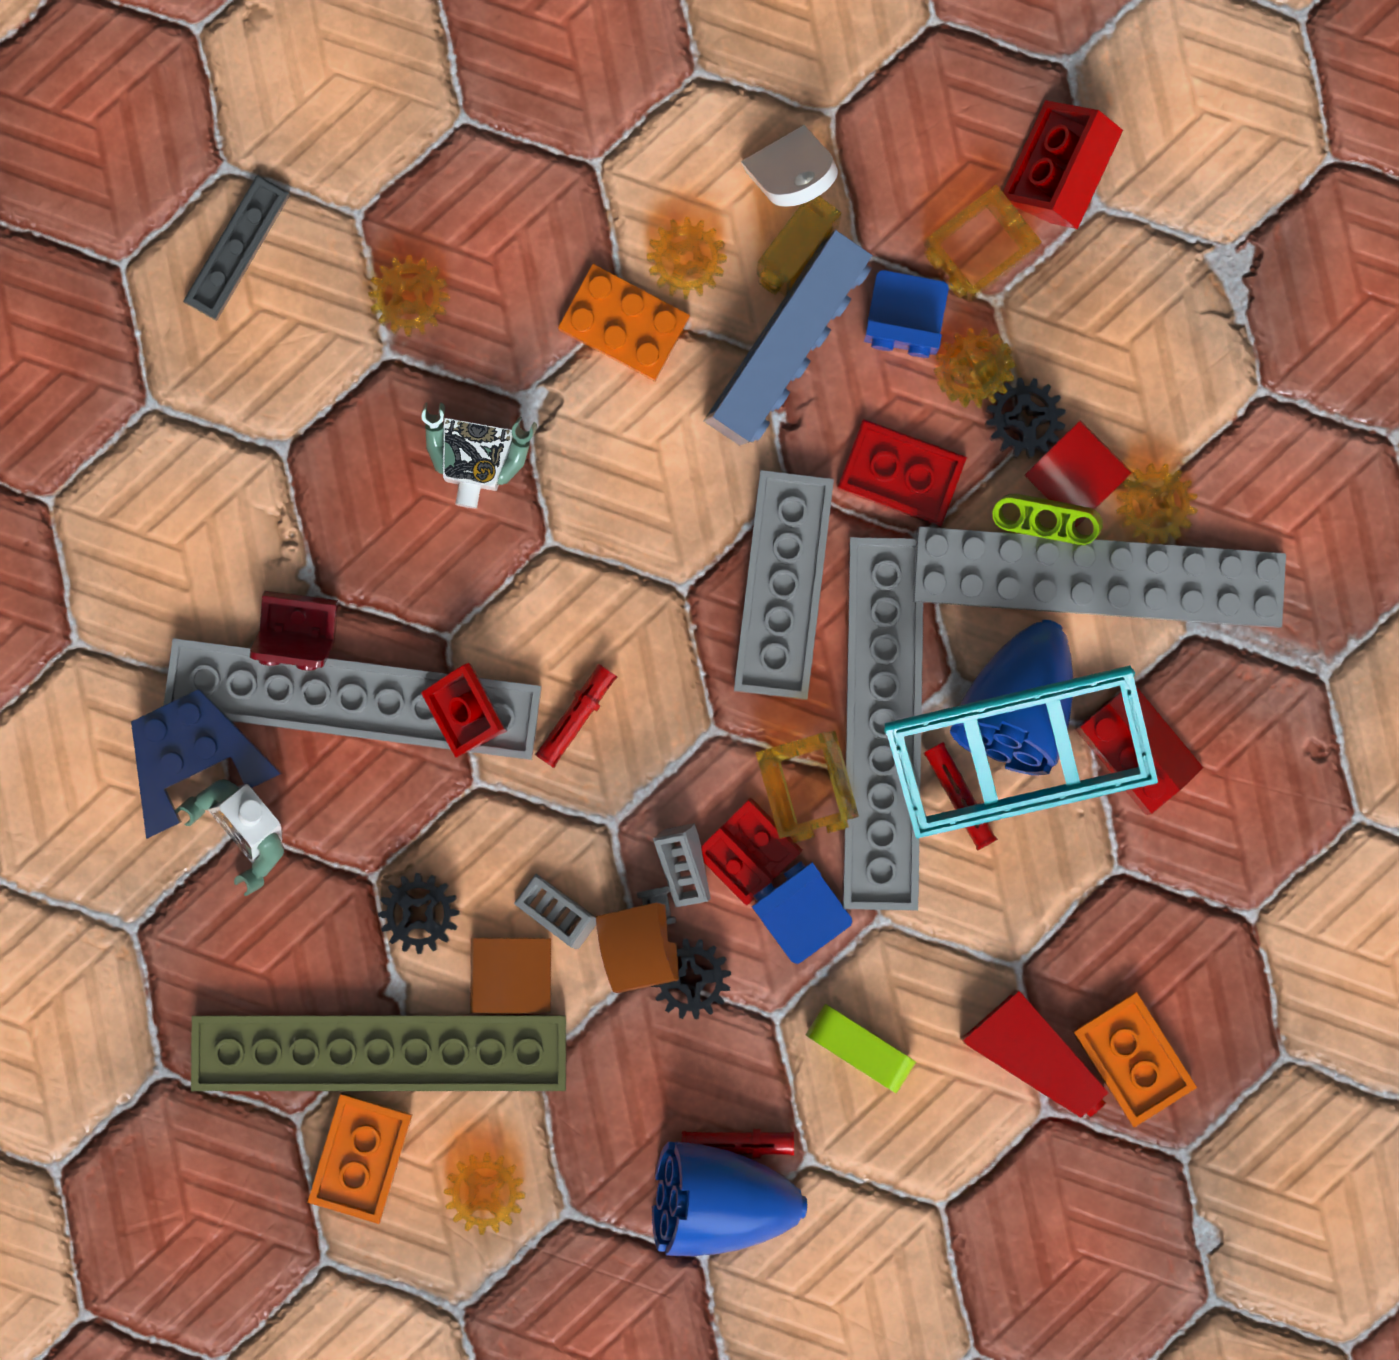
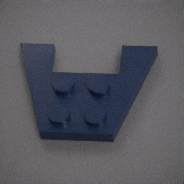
M201 689L193 691L131 721L146 839L182 822L166 788L230 757L243 783L248 784L251 788L283 774Z

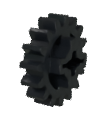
M1022 377L1016 380L1015 388H1012L1007 382L1004 383L1002 386L1004 395L994 392L991 397L997 405H989L985 410L988 414L993 415L992 419L985 422V427L995 429V432L989 439L991 441L1000 439L1003 442L1000 446L1001 452H1004L1008 447L1013 448V458H1017L1021 451H1026L1028 459L1034 457L1036 448L1043 454L1047 453L1048 446L1046 442L1056 444L1059 441L1054 431H1063L1065 429V424L1057 421L1058 418L1066 413L1065 409H1056L1055 405L1061 399L1060 395L1050 397L1048 395L1051 388L1049 384L1044 386L1042 390L1037 388L1038 381L1036 378H1033L1029 386H1025ZM1031 396L1041 400L1045 407H1039L1031 401ZM1014 397L1015 408L1011 412L1001 414L1004 404ZM1022 410H1026L1027 416L1037 417L1032 419L1028 427L1025 426L1023 421L1014 419L1021 414ZM1049 422L1046 433L1036 440V428L1038 425ZM1011 429L1018 434L1020 441L1010 437L1005 430Z
M416 873L412 883H410L406 876H402V887L398 888L390 884L388 888L393 894L392 897H381L380 901L387 905V911L379 912L378 917L387 918L388 921L381 930L382 932L390 930L393 932V936L389 941L391 944L399 940L403 941L402 951L407 952L411 945H415L417 954H423L424 945L426 944L429 945L432 951L438 950L436 940L440 939L448 943L450 938L445 933L446 930H457L458 928L455 923L451 922V916L459 915L460 910L451 909L450 905L457 900V896L447 897L445 892L449 885L444 883L439 887L435 886L436 876L431 875L427 882H423L421 873ZM423 888L430 892L424 898L415 899L407 891ZM431 900V903L427 906L428 909L424 913L428 918L426 922L417 920L407 926L414 915L411 907L413 905L421 907ZM440 901L444 909L442 924L436 919L435 907ZM397 903L403 908V920L398 925L395 920V907ZM414 929H425L431 934V936L424 939H416L408 935Z
M685 938L682 943L683 948L677 949V957L681 956L682 966L678 970L679 980L651 987L661 988L662 992L655 999L657 1001L667 999L669 1003L665 1011L669 1013L674 1007L679 1008V1018L683 1019L687 1011H692L694 1019H699L700 1009L704 1008L711 1015L713 1013L711 1003L715 1001L723 1005L724 1000L719 993L720 991H730L731 987L723 983V978L730 976L731 971L721 970L720 966L727 959L725 956L717 959L713 956L717 948L713 945L706 951L703 949V940L699 939L695 947H690L688 939ZM694 954L705 957L710 961L714 969L704 970L695 963ZM687 961H690L694 973L701 974L702 980L696 982L694 997L691 995V989H689L688 984L681 983L680 977L686 975V969H688ZM716 982L711 995L701 1002V990L706 984ZM678 988L687 995L688 1004L675 999L668 989Z

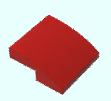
M1080 420L1024 476L1048 500L1089 507L1095 510L1132 471ZM1086 517L1077 518L1075 527L1079 526Z
M752 798L701 846L704 863L746 906L755 899L753 896L769 885L803 851Z

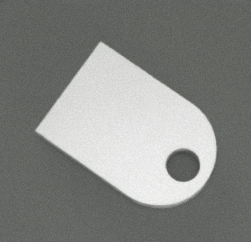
M805 125L741 161L746 173L773 204L784 207L800 205L818 197L834 183L838 174L837 166L830 152Z

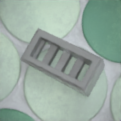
M695 823L663 830L653 838L675 907L708 902L711 897L700 839ZM680 841L681 846H675L674 842ZM685 855L686 860L678 862L677 856ZM690 870L691 875L680 876V871ZM695 885L696 890L683 892V886Z
M538 874L534 875L514 903L574 949L581 947L596 926V917ZM543 888L547 892L534 909L530 904ZM556 898L558 902L547 917L542 915L552 900ZM566 907H568L571 911L560 926H557L555 922ZM581 917V921L575 927L573 932L571 934H568V930L571 928V926L574 924L577 918Z

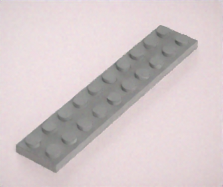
M918 527L913 602L1281 628L1286 553L1096 539L1087 545H1077L1026 534Z
M850 537L843 909L918 910L919 838L916 839L889 740L884 732L885 723L922 714L923 603L913 602L917 539ZM921 733L904 737L920 792Z
M174 638L172 640L163 706L201 689L233 722L450 749L421 694L422 691L448 674L327 658L324 667L305 671L298 669L296 665L290 664L263 665L258 660L250 658L251 648ZM479 678L507 731L469 752L532 760L542 686Z

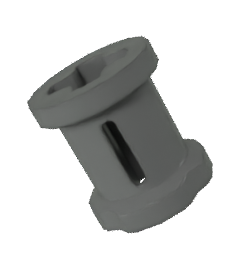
M669 886L637 892V897L642 899L643 905L656 902L665 904L667 925L677 923L676 917L671 916L667 896L670 892Z

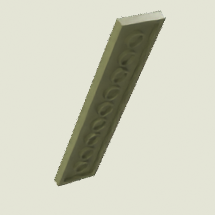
M193 1015L191 1031V1091H566V1015Z

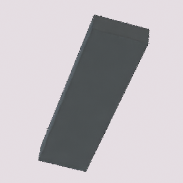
M259 175L255 177L183 301L185 304L215 321L219 319L289 199V192Z

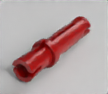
M598 663L581 690L574 692L573 696L575 699L535 755L555 768L557 762L592 712L599 710L601 707L599 702L618 677Z
M944 742L923 753L931 764L955 810L964 808L961 799L965 800L968 807L977 805L962 774L947 751ZM942 765L947 767L960 791L959 794L956 793ZM988 822L978 824L979 828H976L975 825L965 827L977 851L998 840Z
M753 1129V1132L682 1131V1142L725 1149L740 1155H753V1158H761V1155L794 1156V1132H761V1129Z

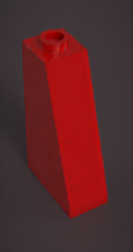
M1019 990L1012 992L960 1038L965 1045L1080 1118L1085 1114L1088 1117H1092L1106 1104L1103 1098L1109 1094L1108 1091Z

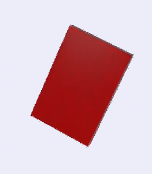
M863 419L837 489L941 527L967 457Z

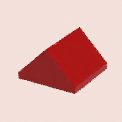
M469 662L421 692L455 758L507 731L478 675Z

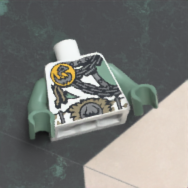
M426 402L423 406L422 420L426 424V449L435 471L443 475L445 482L459 484L455 505L477 509L480 489L497 491L499 485L507 484L524 466L530 446L529 440H531L537 430V423L533 422L530 431L526 432L520 428L522 417L516 420L512 430L448 418L444 419L445 405L443 403H440L439 414L432 415L427 411L428 405Z
M226 779L218 780L196 797H189L176 809L177 813L184 810L189 814L190 820L185 823L186 826L192 825L204 815L205 810H208L251 861L252 868L239 874L234 879L235 885L245 881L247 892L244 893V896H248L263 887V877L268 875L283 856L284 846L282 844L281 824L248 784L237 786Z

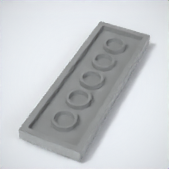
M760 470L734 691L808 700L834 479Z

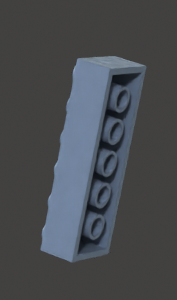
M837 230L824 237L707 414L704 422L739 446L749 442L753 443L755 440L758 441L770 424L765 419L769 412H773L775 409L779 410L789 396L790 391L786 389V386L790 380L799 379L808 367L811 360L806 356L809 351H813L816 347L819 348L829 335L831 329L827 327L830 319L834 320L836 316H841L852 299L847 296L850 289H854L857 285L860 286L868 276L872 267L867 265L873 255Z

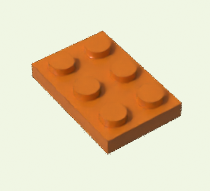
M592 264L563 317L558 330L656 382L687 325L690 315Z
M1137 992L1132 993L1072 1031L1134 1128L1197 1088Z
M341 1093L307 1203L380 1224L413 1114Z

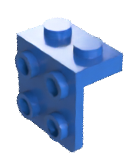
M886 270L879 271L875 279L864 342L871 343L872 348L883 351H893V348L908 350L907 354L920 358H929L930 355H937L942 337L940 333L949 291L948 284L934 279Z
M802 861L784 873L787 880L780 886L775 888L770 883L756 893L753 897L757 902L751 906L791 962L795 964L804 961L852 924L851 916L846 909H843V905L824 881L813 862L805 866Z

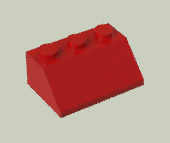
M1045 100L1000 199L1051 224L1078 229L1123 129L1099 110Z
M1136 686L1158 783L1126 790V792L1145 815L1154 813L1177 794L1204 767ZM1119 692L1075 729L1111 773L1139 767L1122 693Z

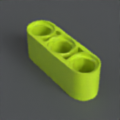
M1008 494L995 504L993 509L994 522L1003 530L1077 545H1087L1093 542L1103 527V520L1100 514L1092 508L1022 494ZM1006 503L1016 504L1020 510L1019 520L1010 521L1006 519L1002 512L1003 505ZM1040 511H1052L1057 518L1056 526L1053 528L1044 527L1039 521ZM1079 517L1090 519L1094 526L1093 533L1090 535L1080 534L1075 528L1076 519Z
M827 1004L823 1006L806 1033L807 1037L896 1094L916 1064V1061Z

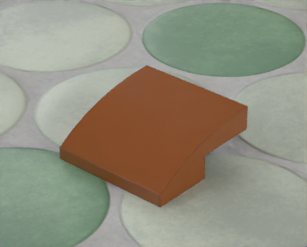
M656 902L596 916L601 956L614 993L679 980L676 943L668 942L665 904Z
M471 938L470 1013H551V938Z

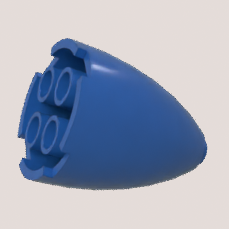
M1042 620V622L1033 623L1016 634L984 666L973 681L960 705L1073 679L1071 652L1067 635L1062 631V626L1051 620ZM1073 697L1060 700L1067 730L1070 722ZM1046 703L977 719L987 756L996 761L1006 763L1005 769L1028 775L1050 774L1052 767L1058 763L1059 753ZM964 724L952 725L950 734L954 740L971 753Z
M678 1141L667 1142L661 1151L655 1172V1179L660 1181L656 1192L657 1205L652 1206V1227L656 1248L658 1251L665 1252V1255L703 1256L745 1249L780 1236L797 1226L800 1218L804 1219L806 1216V1196H802L800 1189L792 1182L764 1164L725 1149L702 1144Z

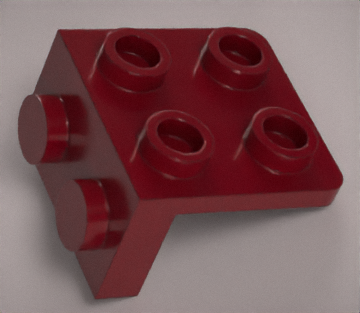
M264 591L261 603L260 630L250 649V658L258 660L259 663L267 666H276L280 663L296 665L298 669L305 671L324 667L335 642L338 600Z

